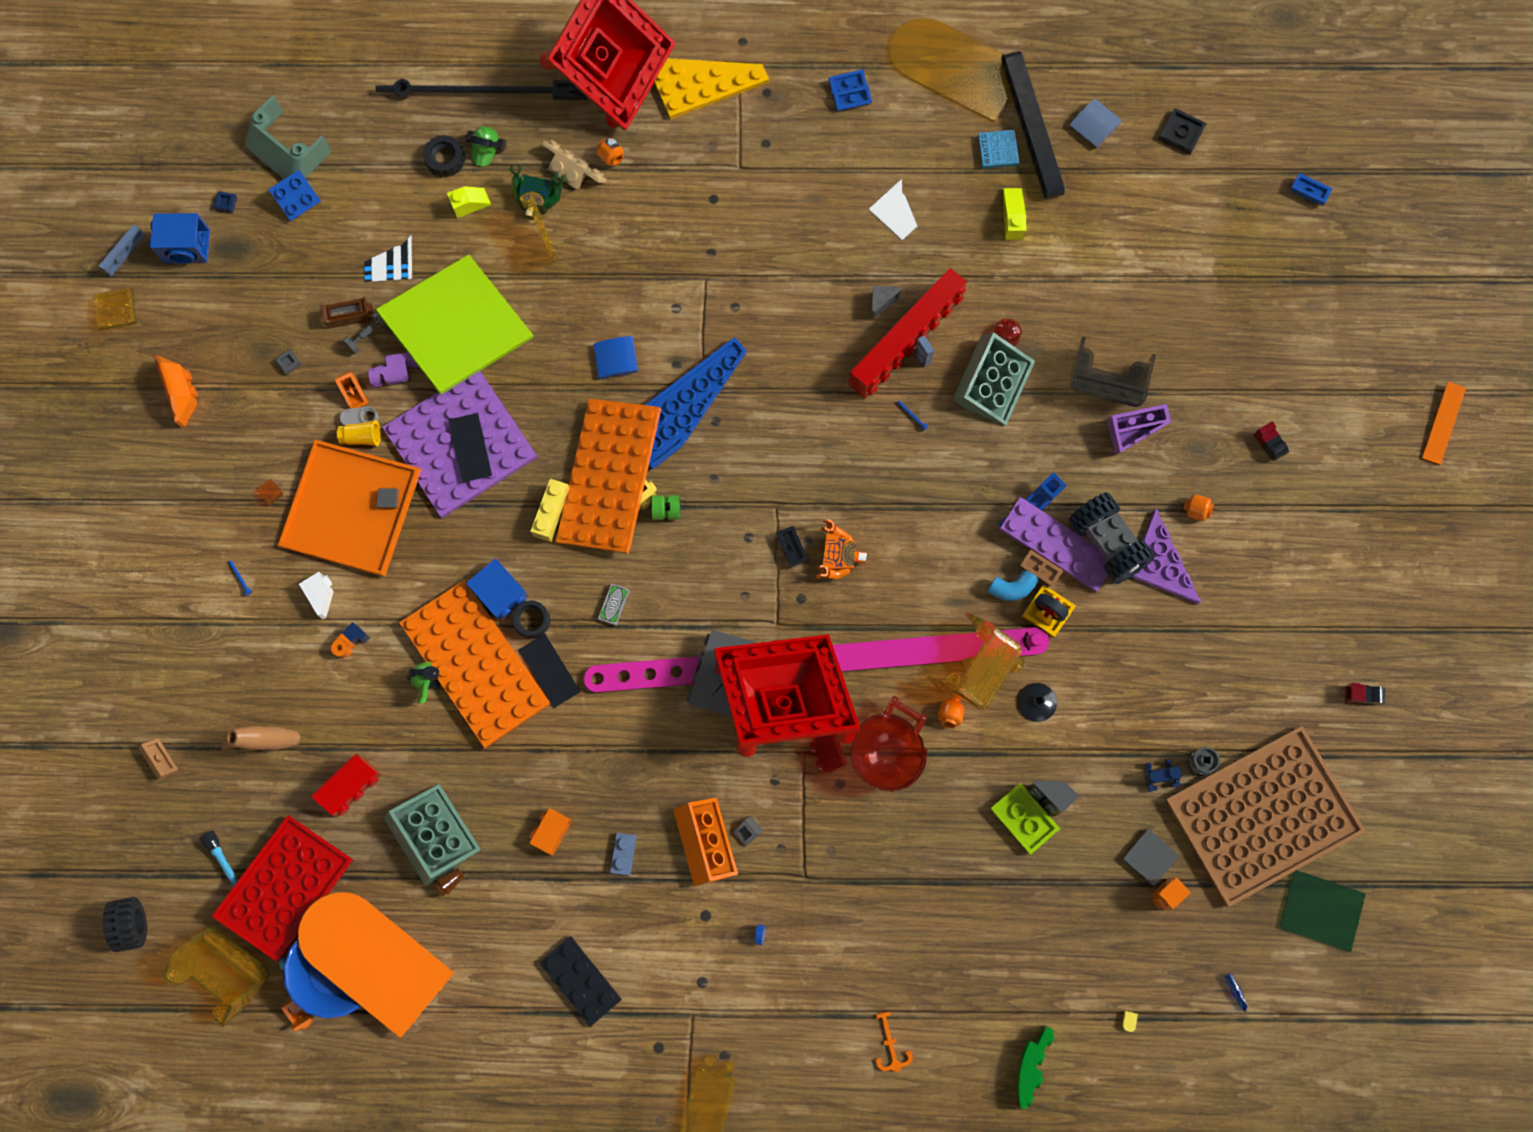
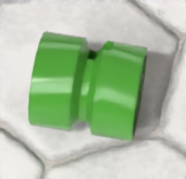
M653 495V520H664L665 517H668L669 520H680V496L669 495L665 498L663 495ZM666 504H670V511H666Z

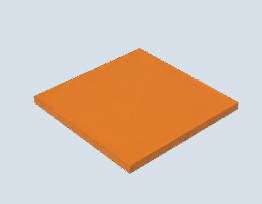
M314 440L277 546L385 577L421 469ZM378 488H397L399 490L398 508H378Z

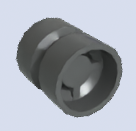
M1202 747L1190 754L1187 760L1188 768L1198 776L1209 774L1219 767L1220 757L1213 748Z

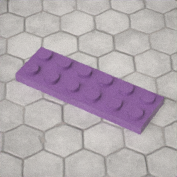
M1021 497L1018 498L999 528L1000 531L1064 570L1063 572L1094 592L1099 590L1108 575L1104 570V565L1107 561L1095 545Z

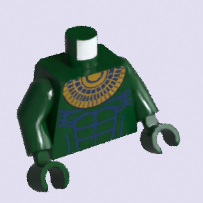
M513 164L510 166V172L514 174L512 177V190L516 201L520 203L521 209L526 210L525 218L535 220L536 213L546 214L548 209H551L560 201L561 183L566 181L565 175H562L561 181L558 180L559 173L553 175V180L524 174L520 177L521 165H518V172L513 170Z

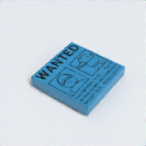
M1015 130L979 133L982 169L1019 165Z

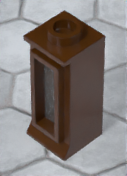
M365 297L330 305H321L323 322L328 329L372 321L371 314L374 313L372 304L368 303Z

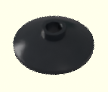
M1032 683L1024 687L1020 692L1018 707L1022 715L1027 719L1042 722L1049 719L1055 713L1057 698L1054 691L1047 685ZM1040 698L1042 700V704L1038 705L1035 702V699Z

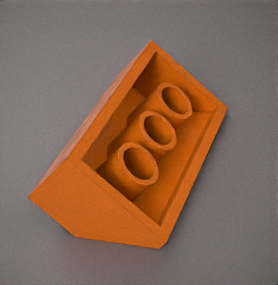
M717 797L690 802L674 808L673 812L694 887L738 875Z

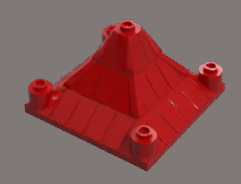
M580 0L552 49L541 53L540 63L545 69H556L606 114V122L610 127H620L622 130H627L676 42L632 0Z
M829 634L714 648L715 672L721 676L737 735L736 751L739 755L743 757L753 756L757 745L832 734H835V738L839 742L848 744L854 740L855 734L860 732V725Z

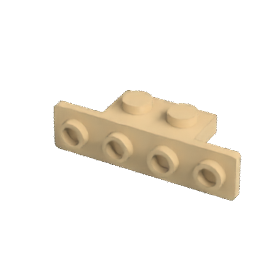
M553 140L542 142L543 146L555 153L547 170L553 174L559 173L558 177L560 179L562 175H565V182L575 189H579L586 175L599 183L606 182L607 179L602 176V172L597 169L592 170L588 167L589 164L581 159L577 160L572 152L559 148L560 144Z

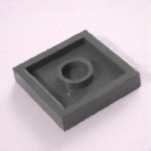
M1147 829L1122 860L1150 885L1155 886L1179 855L1152 831Z

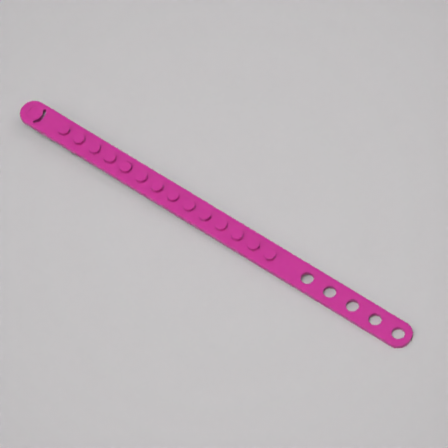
M1035 627L836 644L833 647L841 671L844 672L1039 655L1048 648L1049 638L1043 629ZM1026 633H1027L1028 635H1027V637H1026V642H1025V643H1026V646L1029 648V650L1026 649V647L1024 646V643H1023V638H1024V635H1025ZM700 656L594 665L586 671L584 681L586 687L595 693L693 685L695 682H692L696 668L700 665L698 663ZM675 666L682 669V675L678 678L670 675V670ZM647 669H654L656 671V677L653 680H647L644 677V672ZM621 671L629 672L630 678L627 682H620L618 680V674ZM596 673H600L604 677L603 682L599 685L592 682V676Z

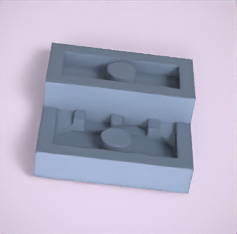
M1094 99L1079 113L1070 126L1098 148L1108 135L1114 132L1122 120Z

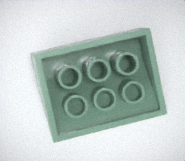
M994 332L981 335L952 400L969 411L1007 426L1035 361Z
M440 784L388 811L384 818L387 826L425 886L481 851Z

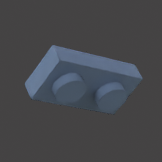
M924 335L917 341L914 356L918 363H922L926 367L931 364L934 349Z
M616 834L610 873L631 876L637 835Z

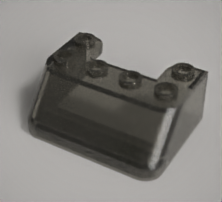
M1082 336L1076 349L1071 370L1070 385L1072 390L1076 393L1132 407L1143 405L1147 398L1156 354H1152L1147 363L1134 362L1129 369L1128 376L1092 368L1094 354L1090 349L1084 348L1086 337Z

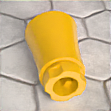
M373 420L338 426L337 439L339 444L379 446L381 431L378 421Z

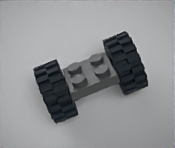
M1105 492L1095 496L1092 500H1088L1086 504L1081 505L1071 515L1069 521L1080 536L1088 535L1107 561L1104 565V570L1114 584H1119L1139 573L1156 556L1144 540H1137L1118 514L1120 507L1110 493Z

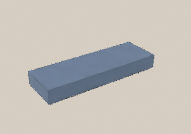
M133 224L101 262L99 267L111 277L145 237L141 229Z

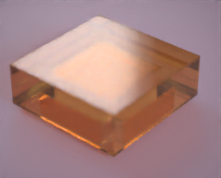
M272 479L256 490L269 506L284 495Z

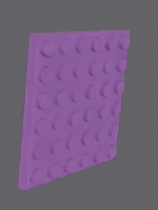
M481 371L442 395L437 392L383 426L384 431L405 463L421 469L418 483L441 518L446 517L538 458ZM478 413L492 476L463 483L449 419Z

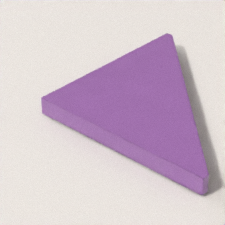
M1155 509L1143 540L1156 557L1149 565L1131 578L1193 603L1200 604V597H1198L1190 576L1182 564L1179 553L1170 539L1171 537L1159 516L1158 510Z

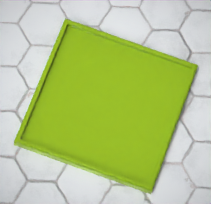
M470 255L458 260L376 309L377 314L440 395L533 339V334Z

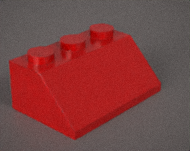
M355 754L311 797L331 815L336 817L342 816L350 809L349 805L354 801H359L364 796L363 792L368 787L371 788L377 784L381 774L366 758Z

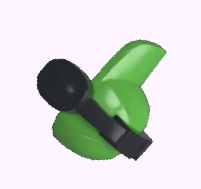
M481 126L475 131L468 130L466 142L471 143L472 161L478 166L489 165L492 162L496 149L504 152L506 148V140L498 139L497 132L493 128Z
M432 662L419 663L413 669L410 668L407 671V679L414 688L419 690L417 703H424L426 701L428 688L436 690L441 687V683L438 680L440 672L438 668L433 667Z

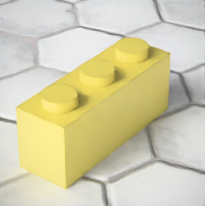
M553 479L549 480L531 528V533L535 538L552 543L569 491L568 484Z

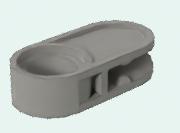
M372 407L351 408L341 413L340 420L345 426L346 424L369 422L364 419L365 414L368 412L374 413V417L370 421H378L379 415Z

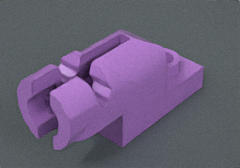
M408 352L385 356L387 366L381 365L370 368L369 380L373 387L383 386L384 380L388 385L406 382L410 380L409 366L418 367V365Z

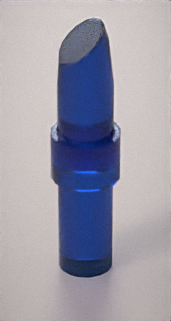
M1228 973L1225 975V978L1231 989L1230 991L1242 1011L1245 1012L1248 1005L1243 992L1233 974Z

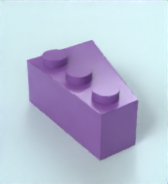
M1167 404L1112 415L1107 418L1106 421L1114 455L1119 454L1171 423Z

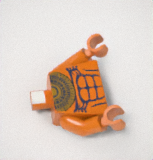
M824 520L823 522L827 524V528L821 527V531H829V533L826 535L823 565L816 567V570H820L821 574L816 575V578L825 577L838 580L853 572L854 562L866 564L867 552L856 551L857 542L853 540V537L835 526L832 520Z

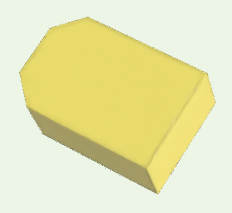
M1124 1011L1122 1028L1125 1031L1133 1032L1135 1030L1138 1014Z

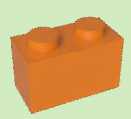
M549 808L548 811L544 810L539 819L541 823L538 829L534 828L529 838L531 839L530 844L553 856L573 820Z
M1175 877L1165 880L1150 896L1153 898V904L1158 909L1172 910L1191 892Z

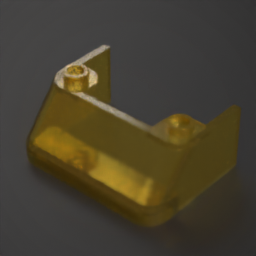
M967 612L965 616L977 628L976 635L984 642L983 646L965 675L953 672L946 678L945 682L928 675L927 679L938 690L978 710H984L993 701L1019 658L1022 648L1015 639L992 623Z

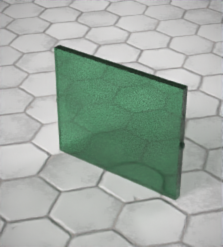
M1296 870L1293 873L1279 928L1351 952L1357 927L1360 923L1359 919L1366 893Z

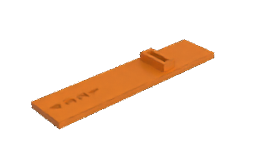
M1447 382L1421 459L1441 465L1466 390L1465 387Z

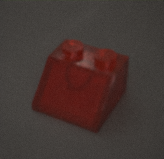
M835 734L811 738L812 742L809 743L812 754L816 753L818 761H815L819 773L822 772L823 776L847 768L848 764L840 742L835 738Z

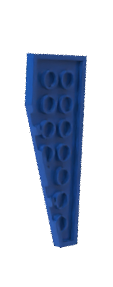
M735 337L646 404L647 406H656L661 409L649 462L652 470L684 446L746 355V349Z

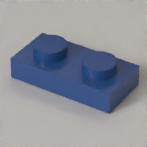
M1299 173L1290 191L1324 206L1333 188Z

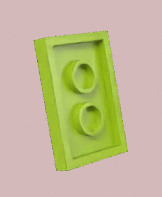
M1021 783L990 808L1029 855L1060 830L1058 825Z

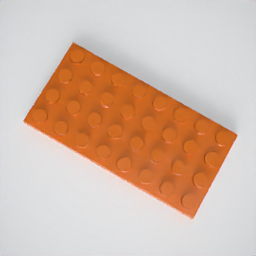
M589 398L569 482V491L556 538L558 544L629 554L661 409L659 407Z
M463 580L399 623L424 660L432 662L433 667L438 668L440 672L439 682L486 749L551 705V703L474 592L466 584L467 582Z

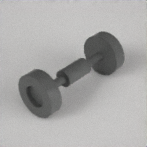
M377 312L372 314L377 321L363 329L355 340L352 341L348 336L343 339L345 344L355 354L359 351L355 344L371 334L373 328L378 324L384 329L388 327Z

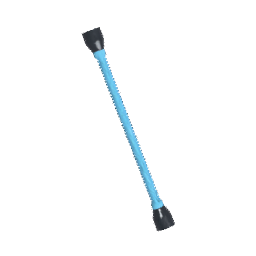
M214 830L202 835L199 840L204 848L210 851L213 857H216V860L234 887L238 882V878H236L234 871L222 854L223 851L220 848L219 838ZM283 956V958L280 960V962H278V963H280V964H279V965H280L279 967H280L281 970H282L283 980H284V970H283V967H284V964H285V961H286V958H284L285 956Z

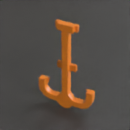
M890 1011L877 1014V1019L882 1018L887 1036V1041H884V1045H889L893 1061L890 1066L884 1067L881 1065L882 1058L876 1059L877 1066L882 1071L893 1070L894 1072H899L901 1067L911 1064L913 1059L911 1050L905 1052L908 1056L906 1062L900 1063L897 1061L893 1043H897L896 1038L891 1039L886 1018L891 1016Z

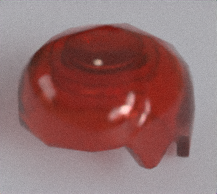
M1004 318L997 322L994 333L1012 346H1016L1020 341L1022 328L1016 320Z

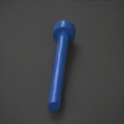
M900 400L897 402L921 426L923 431L928 428V425L926 423L923 424Z
M230 560L228 563L243 586L245 596L252 594L251 588L247 587L234 563Z

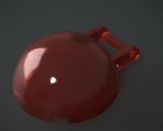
M895 695L890 699L883 713L872 715L860 724V732L855 734V738L850 744L851 763L860 779L870 787L889 792L899 791L914 784L923 773L927 763V748L925 749L923 739L919 735L927 715L914 711L898 701L899 698ZM894 707L916 720L915 726L913 727L905 719L891 714Z

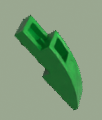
M1045 1025L1035 1043L1027 1040L1019 1061L1016 1095L1018 1107L1023 1110L1031 1106L1035 1097L1033 1092L1035 1088L1039 1089L1043 1082V1072L1036 1067L1043 1063L1046 1056L1044 1051L1047 1046H1051L1055 1035H1053L1054 1030Z

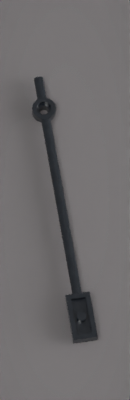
M399 79L394 85L375 86L376 92H395L396 96L401 99L408 98L412 93L553 94L554 100H589L585 94L568 80H554L553 86L411 85L408 80Z

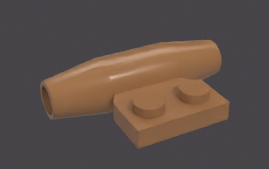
M247 726L231 729L226 735V741L221 742V750H280L295 747L300 742V734L295 730L278 726Z

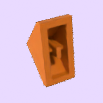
M352 371L334 378L350 409L360 408L369 403L359 380Z

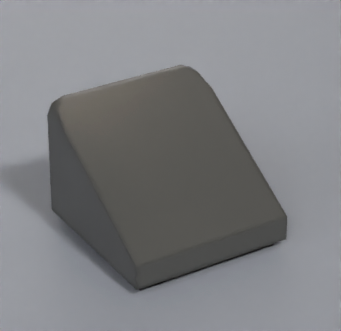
M751 816L745 819L733 831L734 835L745 847L763 832L762 828Z

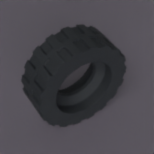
M438 135L426 143L423 157L430 172L435 176L447 178L461 171L460 169L463 168L465 162V154L457 139H454L452 136ZM441 149H449L453 153L452 160L447 164H440L436 161V153Z

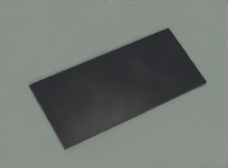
M473 413L449 419L462 482L465 483L492 476L479 414Z
M546 634L519 649L553 708L581 692Z

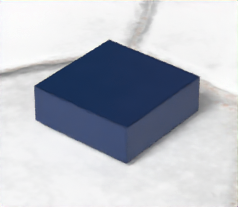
M218 191L213 208L216 211L233 213L237 200L236 194Z

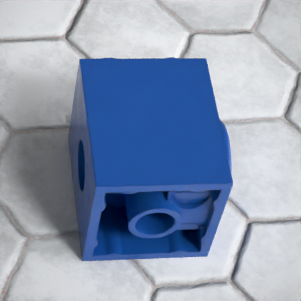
M198 213L153 214V221L150 222L152 234L151 238H149V247L163 263H208L210 228Z

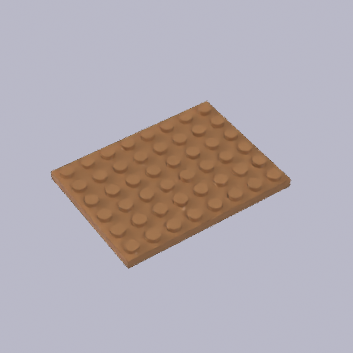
M1303 726L1165 799L1226 907L1238 903L1366 832Z

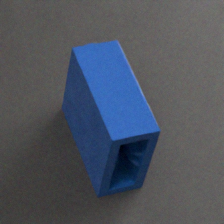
M496 558L466 583L498 620L507 618L512 613L511 610L525 602L528 596L525 590Z

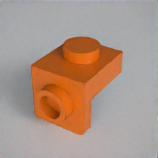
M292 999L281 1007L293 1024L292 1029L294 1032L299 1029H306L313 1020V1015L303 1011L293 1003Z

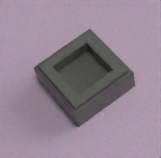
M290 349L275 359L286 375H289L302 365Z
M378 488L377 507L398 508L399 490L397 488Z

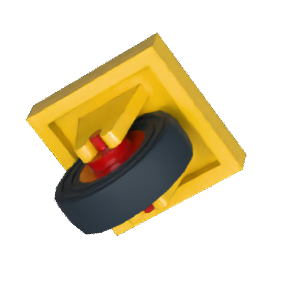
M1043 584L1021 617L1036 627L1043 629L1054 638L1076 605Z

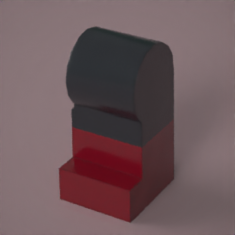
M1271 421L1259 428L1253 435L1270 459L1275 461L1288 454L1289 449L1277 432V426Z
M1352 682L1346 685L1345 703L1385 704V688Z

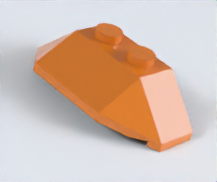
M155 355L153 357L174 421L183 428L198 404L196 400L198 396L197 391L190 382L192 376L189 370H185L180 364Z

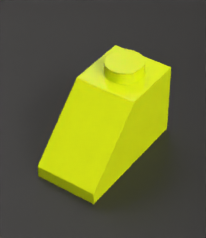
M461 187L447 193L457 218L491 205L484 188Z

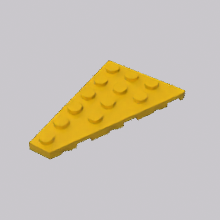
M667 58L654 84L671 120L769 83V78L762 64Z

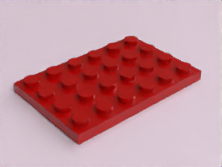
M287 815L212 917L275 961L280 962L297 939L301 920L308 907L320 898L329 895L354 859Z

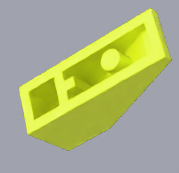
M1003 188L1005 240H1023L1026 233V212L1022 188Z

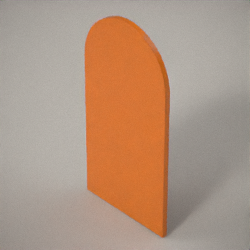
M333 893L320 898L308 907L299 926V945L305 959L399 1038L415 1023V1020L454 974L452 970L373 905L355 894Z

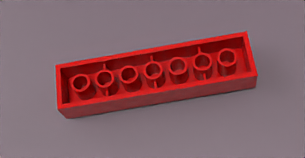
M949 268L850 372L849 386L865 399L869 395L873 396L878 390L877 386L881 382L885 383L890 378V373L894 369L897 370L903 364L902 360L906 356L910 357L913 354L918 339L924 335L927 339V334L931 330H936L940 324L939 321L943 317L946 319L950 315L952 307L954 305L958 306L963 301L967 281Z

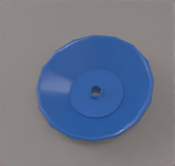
M299 939L292 945L283 970L284 986L294 1004L307 1014L325 1019L346 1016L361 1007L305 959L300 949Z

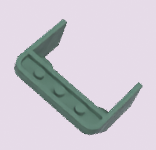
M272 95L252 115L245 145L254 156L283 180L298 170L306 178L332 150L323 136L310 148L303 143H296L288 150L265 131L284 112L277 99Z

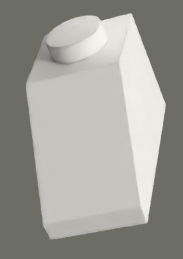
M318 572L299 585L316 614L320 618L325 619L334 592L331 588L333 583L327 575L324 576Z

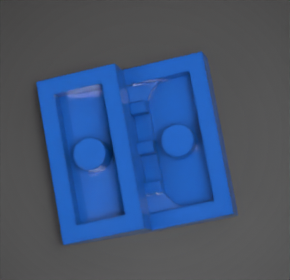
M863 69L828 78L837 111L872 103Z
M632 336L593 343L600 379L603 380L616 375L625 376L638 372Z

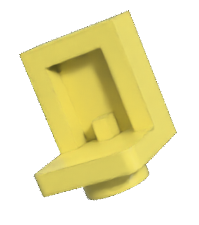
M645 480L644 487L646 490L642 493L639 510L649 507L652 504V496L656 495L655 491L657 489L651 481L647 482Z

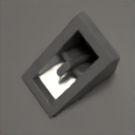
M873 286L871 317L875 319L900 298L902 289L894 286Z

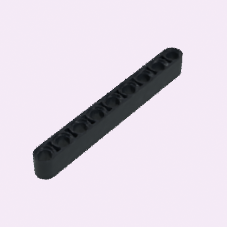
M1015 51L1002 54V66L1045 199L1062 196L1065 193L1064 183L1022 52Z

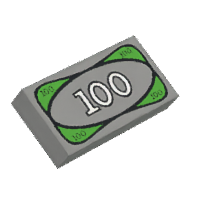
M611 583L598 620L617 626L630 590Z

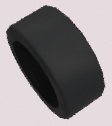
M534 600L525 601L515 608L512 615V623L516 631L523 637L529 639L538 638L548 630L550 615L546 607L540 602ZM527 609H537L543 616L542 624L536 630H526L520 623V617Z

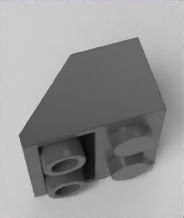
M1036 780L1028 786L1031 790L1029 793L1035 800L1038 801L1040 799L1044 804L1043 808L1050 815L1054 814L1057 816L1063 813L1079 797L1065 781Z

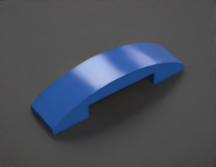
M1053 472L1025 500L1042 511L1067 485ZM1006 517L998 524L999 527H1001Z

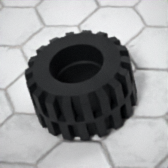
M130 897L108 902L105 905L102 923L105 940L109 948L117 953L143 947L147 936V919L139 899Z

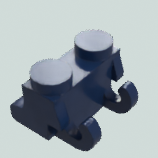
M1165 759L1166 769L1152 771L1151 762L1146 763L1145 780L1148 792L1158 790L1157 786H1153V784L1174 780L1171 783L1172 787L1181 786L1180 779L1182 777L1179 766H1172L1171 768V759Z

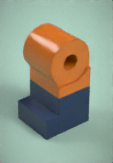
M352 622L333 642L331 651L340 658H347L360 641L366 643L371 637Z

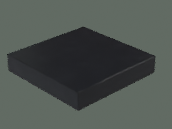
M1174 108L1158 140L1191 155L1207 123Z

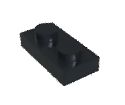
M794 526L776 532L790 569L808 562Z

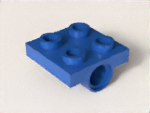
M300 170L268 189L290 221L321 202Z

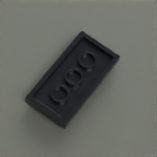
M572 936L540 962V965L590 1027L623 1000Z

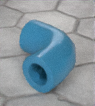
M1022 570L1014 582H1006L996 576L989 586L987 593L1004 601H1018L1028 596L1035 588L1039 578L1027 570Z

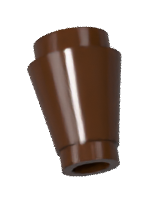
M456 868L437 878L433 885L442 896L449 895L464 878V875Z

